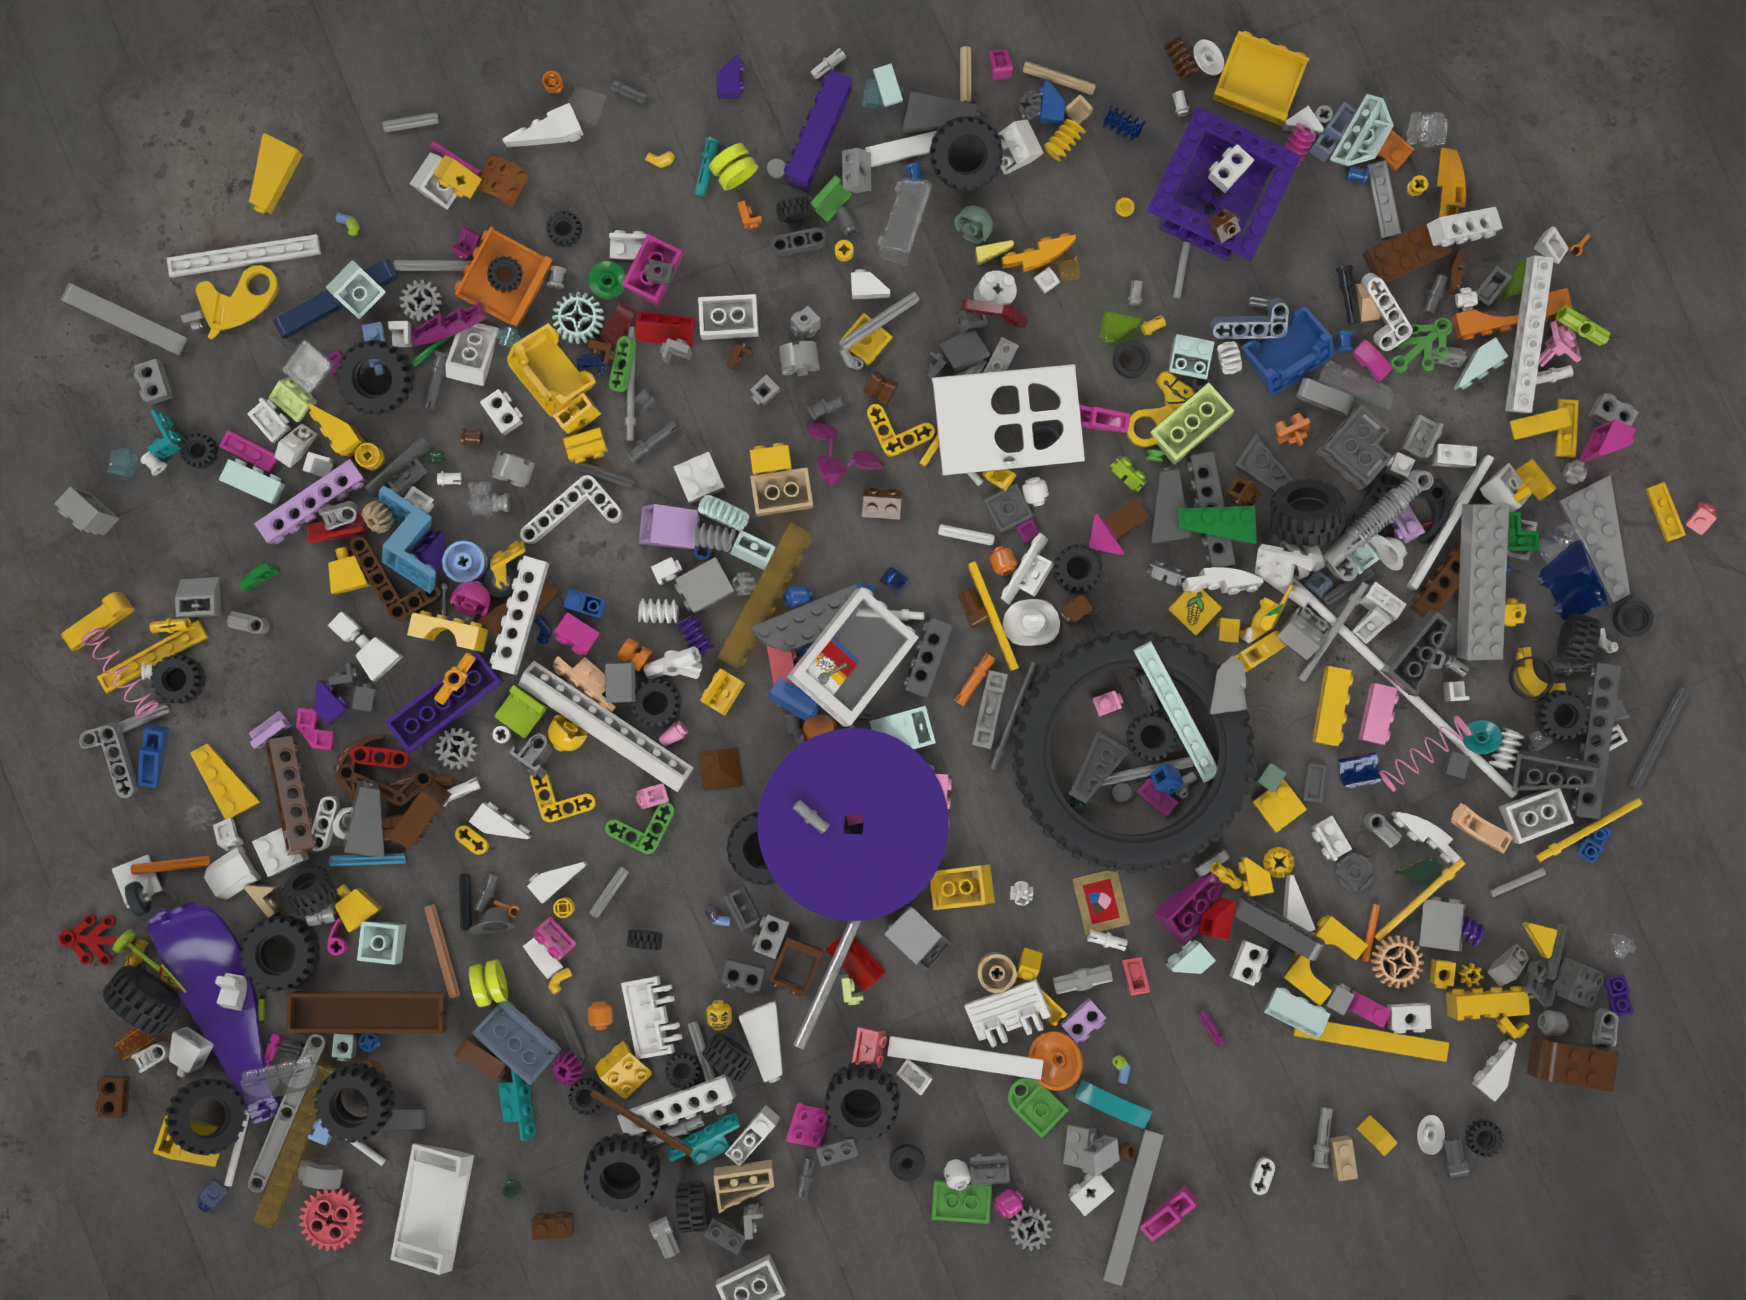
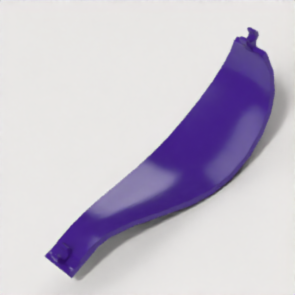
M191 901L168 910L166 908L157 910V915L146 920L147 928L163 965L186 990L184 993L176 989L204 1038L214 1044L212 1051L237 1092L242 1095V1102L246 1104L253 1123L256 1124L271 1119V1117L276 1116L280 1102L267 1076L252 977L247 978L244 974L247 972L246 967H241L240 962L244 960L243 957H239L242 949L235 935L226 922L204 903ZM226 973L245 976L247 991L241 1011L223 1008L217 1004L221 987L215 984L217 976L224 977Z

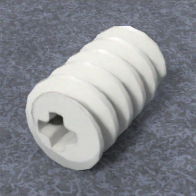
M642 598L639 604L638 620L640 622L643 617L644 622L648 623L649 618H651L652 623H655L658 618L659 622L663 623L666 618L667 623H671L672 619H674V622L677 624L679 606L676 605L675 599L669 605L667 599L664 600L663 604L660 603L659 599H657L655 604H653L652 599H649L648 604H646L644 598Z
M1502 728L1506 732H1501L1503 738L1500 744L1501 747L1495 750L1498 754H1492L1491 756L1496 761H1490L1489 764L1508 770V768L1515 767L1510 761H1517L1513 754L1520 752L1515 747L1522 746L1518 739H1525V737L1516 731Z

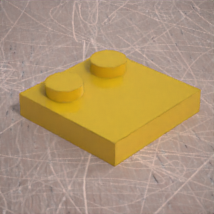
M1284 779L1275 792L1266 790L1252 801L1276 833L1307 810Z

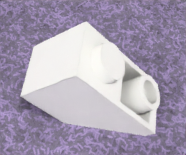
M300 424L279 441L274 457L289 468L292 467L306 453L317 437V433L304 424Z

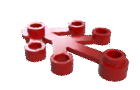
M94 914L84 916L83 921L74 929L68 928L60 932L58 937L60 945L65 948H72L79 956L82 964H91L94 956L92 953H86L79 943H86L98 957L101 965L107 966L113 962L112 955L106 954L98 945H114L119 937L98 936L106 928L116 924V918L113 915L105 916L102 922L87 935L79 934L87 926L96 924L97 917ZM88 917L92 918V923L87 921ZM107 918L112 920L110 925L107 923ZM67 935H71V941L67 940ZM86 955L89 956L88 962H86L84 959ZM105 956L109 959L108 963L104 962Z

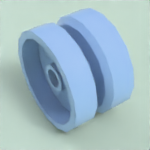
M458 541L450 545L444 552L442 564L445 573L453 581L458 583L468 581L479 582L484 578L489 568V559L486 552L478 545L468 541ZM466 560H469V562L466 563V567H465V566H464V562H465Z

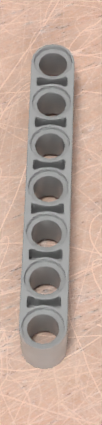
M71 283L67 284L60 299L179 356L188 339Z

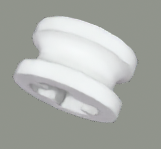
M142 663V680H145V678L150 680V676L153 673L152 663H149V665Z
M505 726L496 727L492 733L493 739L498 743L508 742L511 738L510 729ZM504 729V734L507 736L505 739L502 738L500 740L497 732Z

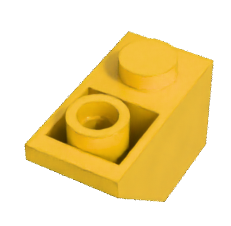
M1240 857L1241 862H1238L1240 873L1244 875L1245 881H1242L1244 893L1247 892L1248 896H1257L1274 892L1270 873L1247 857Z
M1024 947L1016 969V980L1011 987L1036 979L1040 970L1043 953Z

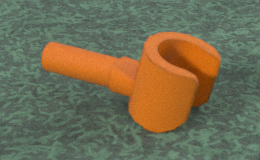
M1586 234L1578 244L1570 247L1569 252L1573 248H1577L1578 253L1575 257L1579 256L1582 253L1583 245L1591 236Z
M497 900L494 902L496 906L506 907L512 918H516L517 915L512 914L511 909L516 908L520 911L517 905L509 906Z

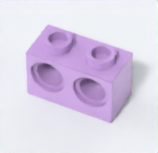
M1088 998L1060 1024L1074 1041L1078 1043L1079 1041L1084 1042L1090 1037L1089 1033L1094 1028L1097 1030L1105 1023L1103 1020L1106 1017ZM1095 1011L1097 1014L1096 1018L1088 1020V1012ZM1075 1024L1082 1025V1030L1079 1033L1072 1032V1027Z

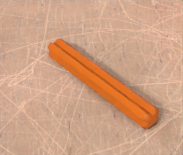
M200 856L133 864L130 869L132 875L205 867L210 865V857Z

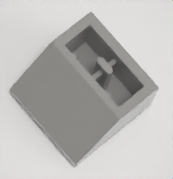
M220 577L180 579L175 596L176 617L189 618L222 615Z
M1299 605L1282 626L1277 637L1308 660L1321 647L1331 626L1325 620L1315 615L1311 609L1303 608Z

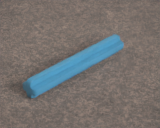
M405 853L384 854L383 858L368 855H335L329 857L330 866L406 863Z

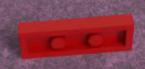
M639 311L636 319V340L663 344V342H667V339L674 341L681 339L688 342L687 345L692 347L696 317Z
M357 514L353 522L331 530L325 529L324 526L326 524L324 521L308 524L309 538H306L308 543L316 544L369 532L367 524L363 522L364 518L361 514Z
M844 932L826 948L832 957ZM854 937L841 967L865 991L875 984L886 971Z

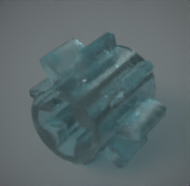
M505 326L504 330L499 329L496 338L500 340L499 344L501 346L511 349L513 344L520 341L522 337L518 335L519 330Z

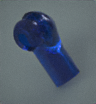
M539 616L534 622L540 628L537 642L543 645L551 640L552 628L542 616Z

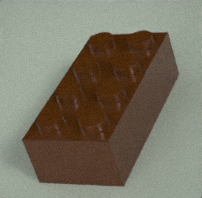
M1437 217L1368 248L1362 255L1370 272L1380 277L1385 285L1450 255L1453 252L1450 245L1442 247V244L1433 246L1427 224L1437 219Z

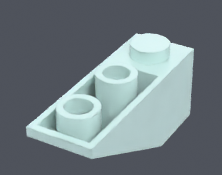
M1496 337L1473 352L1454 386L1455 390L1460 387L1464 390L1473 384L1471 380L1475 377L1481 379L1489 374L1487 371L1489 368L1493 367L1496 369L1504 364L1503 359L1507 358L1508 355Z

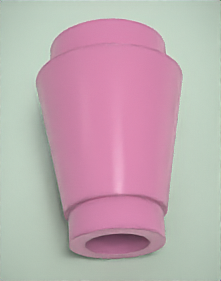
M681 721L673 722L659 737V741L666 747L685 738L688 730Z

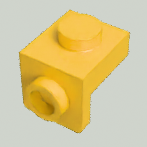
M1008 469L984 471L982 474L989 482L1004 491L1008 489L1016 477L1015 473Z
M1502 1014L1494 1018L1498 1022L1497 1028L1503 1034L1507 1033L1509 1037L1514 1039L1522 1037L1529 1027L1527 1023L1522 1021L1514 1026Z

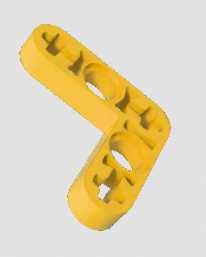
M873 404L867 410L868 419L883 452L887 456L893 457L934 437L935 430L930 423H923L895 435L882 406ZM874 408L877 411H881L879 413L880 420L885 419V421L879 422L877 425L874 424V422H877L876 417L870 415L873 413L872 409ZM882 425L889 428V433L885 436L878 433V428ZM924 427H926L927 430L931 429V431L929 432V437H927L924 434L919 437L921 441H918L917 435L914 433V431L917 430V433L920 434L923 432ZM912 435L914 443L906 445L903 441L904 436ZM900 438L903 449H900L899 445L895 447V452L893 453L891 450H886L889 443L892 445L898 444L896 439Z
M548 772L542 779V783L545 784L547 782L548 786L540 787L539 789H537V785H540V781L535 780V777L530 775L541 817L546 822H554L587 812L596 806V799L592 794H583L556 802ZM544 789L550 793V798L546 801L540 798V792ZM584 797L592 800L589 808L583 805L579 807L581 811H578L575 799H578V803L585 801ZM567 802L572 803L574 806L573 812L569 814L563 809L564 804ZM556 805H560L559 809L563 816L560 817V814L557 813L552 815V819L550 816L546 817L545 813L548 812V808L553 811L558 809Z

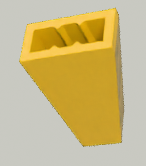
M263 133L249 202L254 206L253 209L263 215L265 212L272 215L303 154L298 149L266 133Z

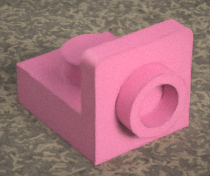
M1115 690L1092 698L1098 717L1122 708V697Z
M664 783L637 791V803L642 809L669 802Z

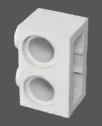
M1238 144L1233 149L1229 147L1222 155L1224 159L1220 163L1216 161L1209 169L1211 173L1208 178L1224 193L1227 192L1254 161ZM1232 157L1239 158L1240 164L1233 163ZM1218 172H1226L1227 178H1221Z
M498 389L480 401V403L500 432L506 436L523 424L521 420L523 415L517 407L513 409L510 404L512 399L507 392L502 393ZM497 399H501L502 405L499 408H494V402ZM513 415V421L506 424L504 422L505 417Z
M1437 444L1434 446L1431 466L1470 469L1476 466L1477 447Z
M1242 940L1229 976L1254 986L1255 982L1258 983L1261 978L1262 972H1260L1262 964L1265 965L1268 960V950ZM1256 949L1258 951L1257 958L1250 959V952ZM1249 967L1251 969L1250 976L1243 977V970Z

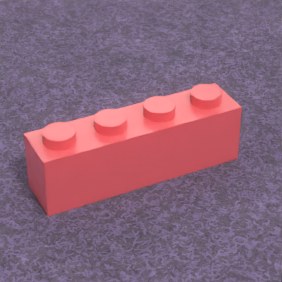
M767 646L773 684L781 677L798 687L787 677L795 667L794 661L797 660L796 651H778V649Z

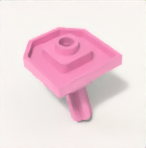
M1558 320L1551 322L1553 335L1545 343L1547 348L1540 354L1539 365L1543 367L1555 354L1560 356L1564 353L1570 356L1576 363L1580 361L1579 347L1573 330Z

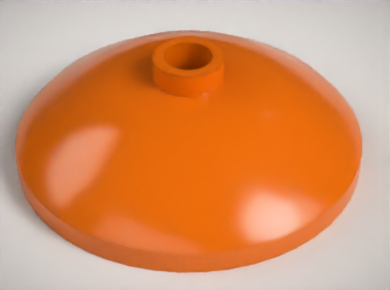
M1052 1031L1040 1035L1032 1043L1028 1057L1044 1059L1041 1080L1035 1079L1041 1086L1049 1090L1060 1091L1076 1083L1082 1072L1083 1059L1078 1045L1071 1037L1061 1032ZM1060 1056L1063 1058V1062H1060Z

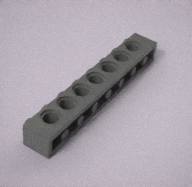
M1594 662V666L1590 668L1589 677L1592 678V683L1587 688L1589 704L1585 707V709H1589L1590 713L1587 714V717L1590 719L1589 722L1586 721L1585 723L1587 725L1586 729L1581 730L1584 740L1580 742L1579 754H1581V761L1588 762V757L1591 754H1595L1597 756L1596 763L1601 764L1599 781L1595 788H1573L1576 796L1575 800L1572 799L1571 811H1573L1575 816L1600 819L1622 667L1619 665ZM1605 677L1608 680V685L1605 688H1600L1599 680ZM1599 697H1603L1605 705L1599 708L1596 705V700ZM1596 716H1601L1603 722L1600 726L1596 727L1593 724V719ZM1598 735L1600 742L1593 746L1590 739L1592 736ZM1590 792L1592 799L1589 802H1583L1582 796Z

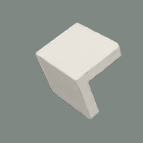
M388 321L389 330L392 332V345L400 348L412 347V324L408 321Z
M308 452L303 471L324 477L332 471L335 460Z
M1464 681L1443 683L1445 702L1470 700L1469 696H1465Z

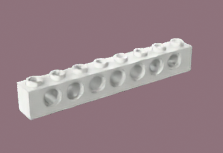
M1534 255L1528 257L1526 261L1505 411L1532 413L1554 260L1552 257Z

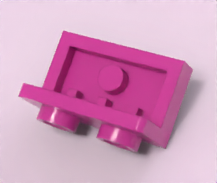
M551 916L532 933L534 939L540 945L543 944L548 949V954L558 961L576 946V942Z

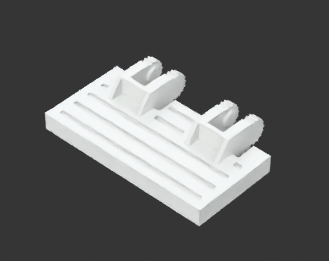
M659 976L621 983L637 1059L671 1054L675 1052L673 1044L665 1045V1043L682 1039V1034L666 1036L665 1030H673L680 1027L679 1022L661 1025L669 1021L666 1006L657 1007V1004L672 1002L675 999L674 996L658 998L657 992L672 989L671 984L653 987L661 984Z
M1037 979L1011 987L1005 992L994 993L965 1004V1009L978 1040L988 1039L991 1047L997 1046L996 1038L992 1032L993 1029L997 1030L1002 1043L1008 1042L1002 1024L1005 1025L1007 1031L1023 1025L1027 1035L1032 1034V1027L1028 1017L1032 1016L1037 1030L1041 1031L1044 1028L1038 1012H1040L1042 1019L1051 1016Z

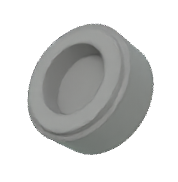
M777 158L769 161L767 165L769 176L774 179L782 178L785 175V163Z

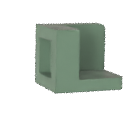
M1266 763L1254 782L1261 784L1271 792H1275L1287 773L1272 763Z

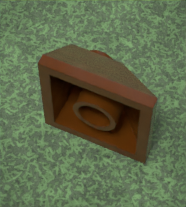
M738 747L698 752L704 790L743 785Z

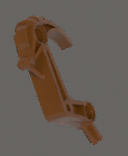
M370 735L353 741L350 746L347 745L344 748V753H340L337 756L339 760L338 765L333 766L337 780L336 783L347 788L351 801L354 800L358 780L364 781L369 779L375 781L378 784L380 796L398 806L409 804L432 781L443 786H453L454 782L453 775L438 774L434 770H420L416 774L397 779V782L390 784L360 773L359 763L354 762L349 756L350 749L355 745L366 746L376 739H385V735ZM362 749L356 750L354 754L356 759H359ZM347 767L352 770V775L349 778L344 773ZM423 773L429 776V781L426 784L421 781ZM397 785H398V787H400V786H403V787H402L401 789H398V788H395L394 786H397Z

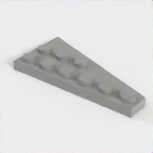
M1611 475L1558 501V504L1610 603H1614L1630 595L1612 480Z

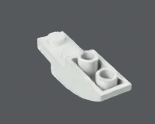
M1211 567L1203 568L1197 577L1186 578L1182 583L1183 591L1190 590L1192 593L1201 591L1203 588H1208L1209 590L1220 588L1221 593L1233 595L1242 590H1247V592L1258 590L1263 583V579L1238 569Z
M1394 811L1391 813L1394 817L1393 821L1400 828L1404 827L1408 831L1407 835L1413 841L1424 842L1427 839L1426 843L1432 849H1437L1441 853L1440 857L1446 863H1455L1461 858L1448 846L1453 839L1436 825L1411 814Z

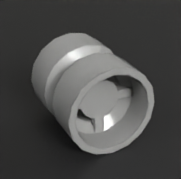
M333 899L334 902L320 913H316L313 916L307 915L305 918L308 926L321 925L323 921L326 924L336 922L339 918L335 908L336 900Z

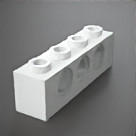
M1496 207L1439 217L1427 224L1433 246L1442 244V247L1452 245L1454 242L1461 244L1468 241V239L1475 241L1481 239L1482 236L1485 239L1496 235V231L1503 228Z

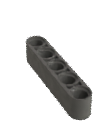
M1245 895L1240 896L1235 907V917L1307 959L1313 961L1318 959L1325 945L1323 939Z

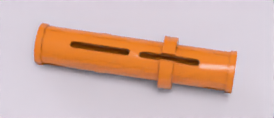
M985 653L977 667L973 668L972 675L954 701L963 707L965 706L983 677L986 678L988 675L986 673L996 660L994 657Z

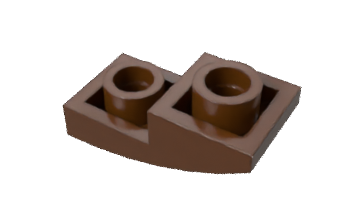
M1462 250L1454 254L1447 272L1448 281L1446 283V292L1449 294L1454 290H1458L1463 283L1461 278L1464 273L1459 270L1465 264L1466 260H1464L1466 253Z

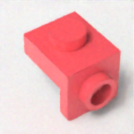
M1699 502L1698 509L1685 522L1686 526L1703 535L1717 519L1716 509L1708 503L1703 504Z

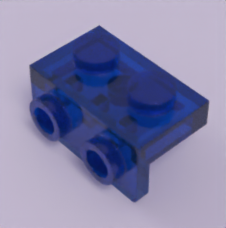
M1376 753L1338 759L1339 780L1344 788H1356L1366 784L1373 785L1376 782L1382 781L1381 775L1378 774V756Z

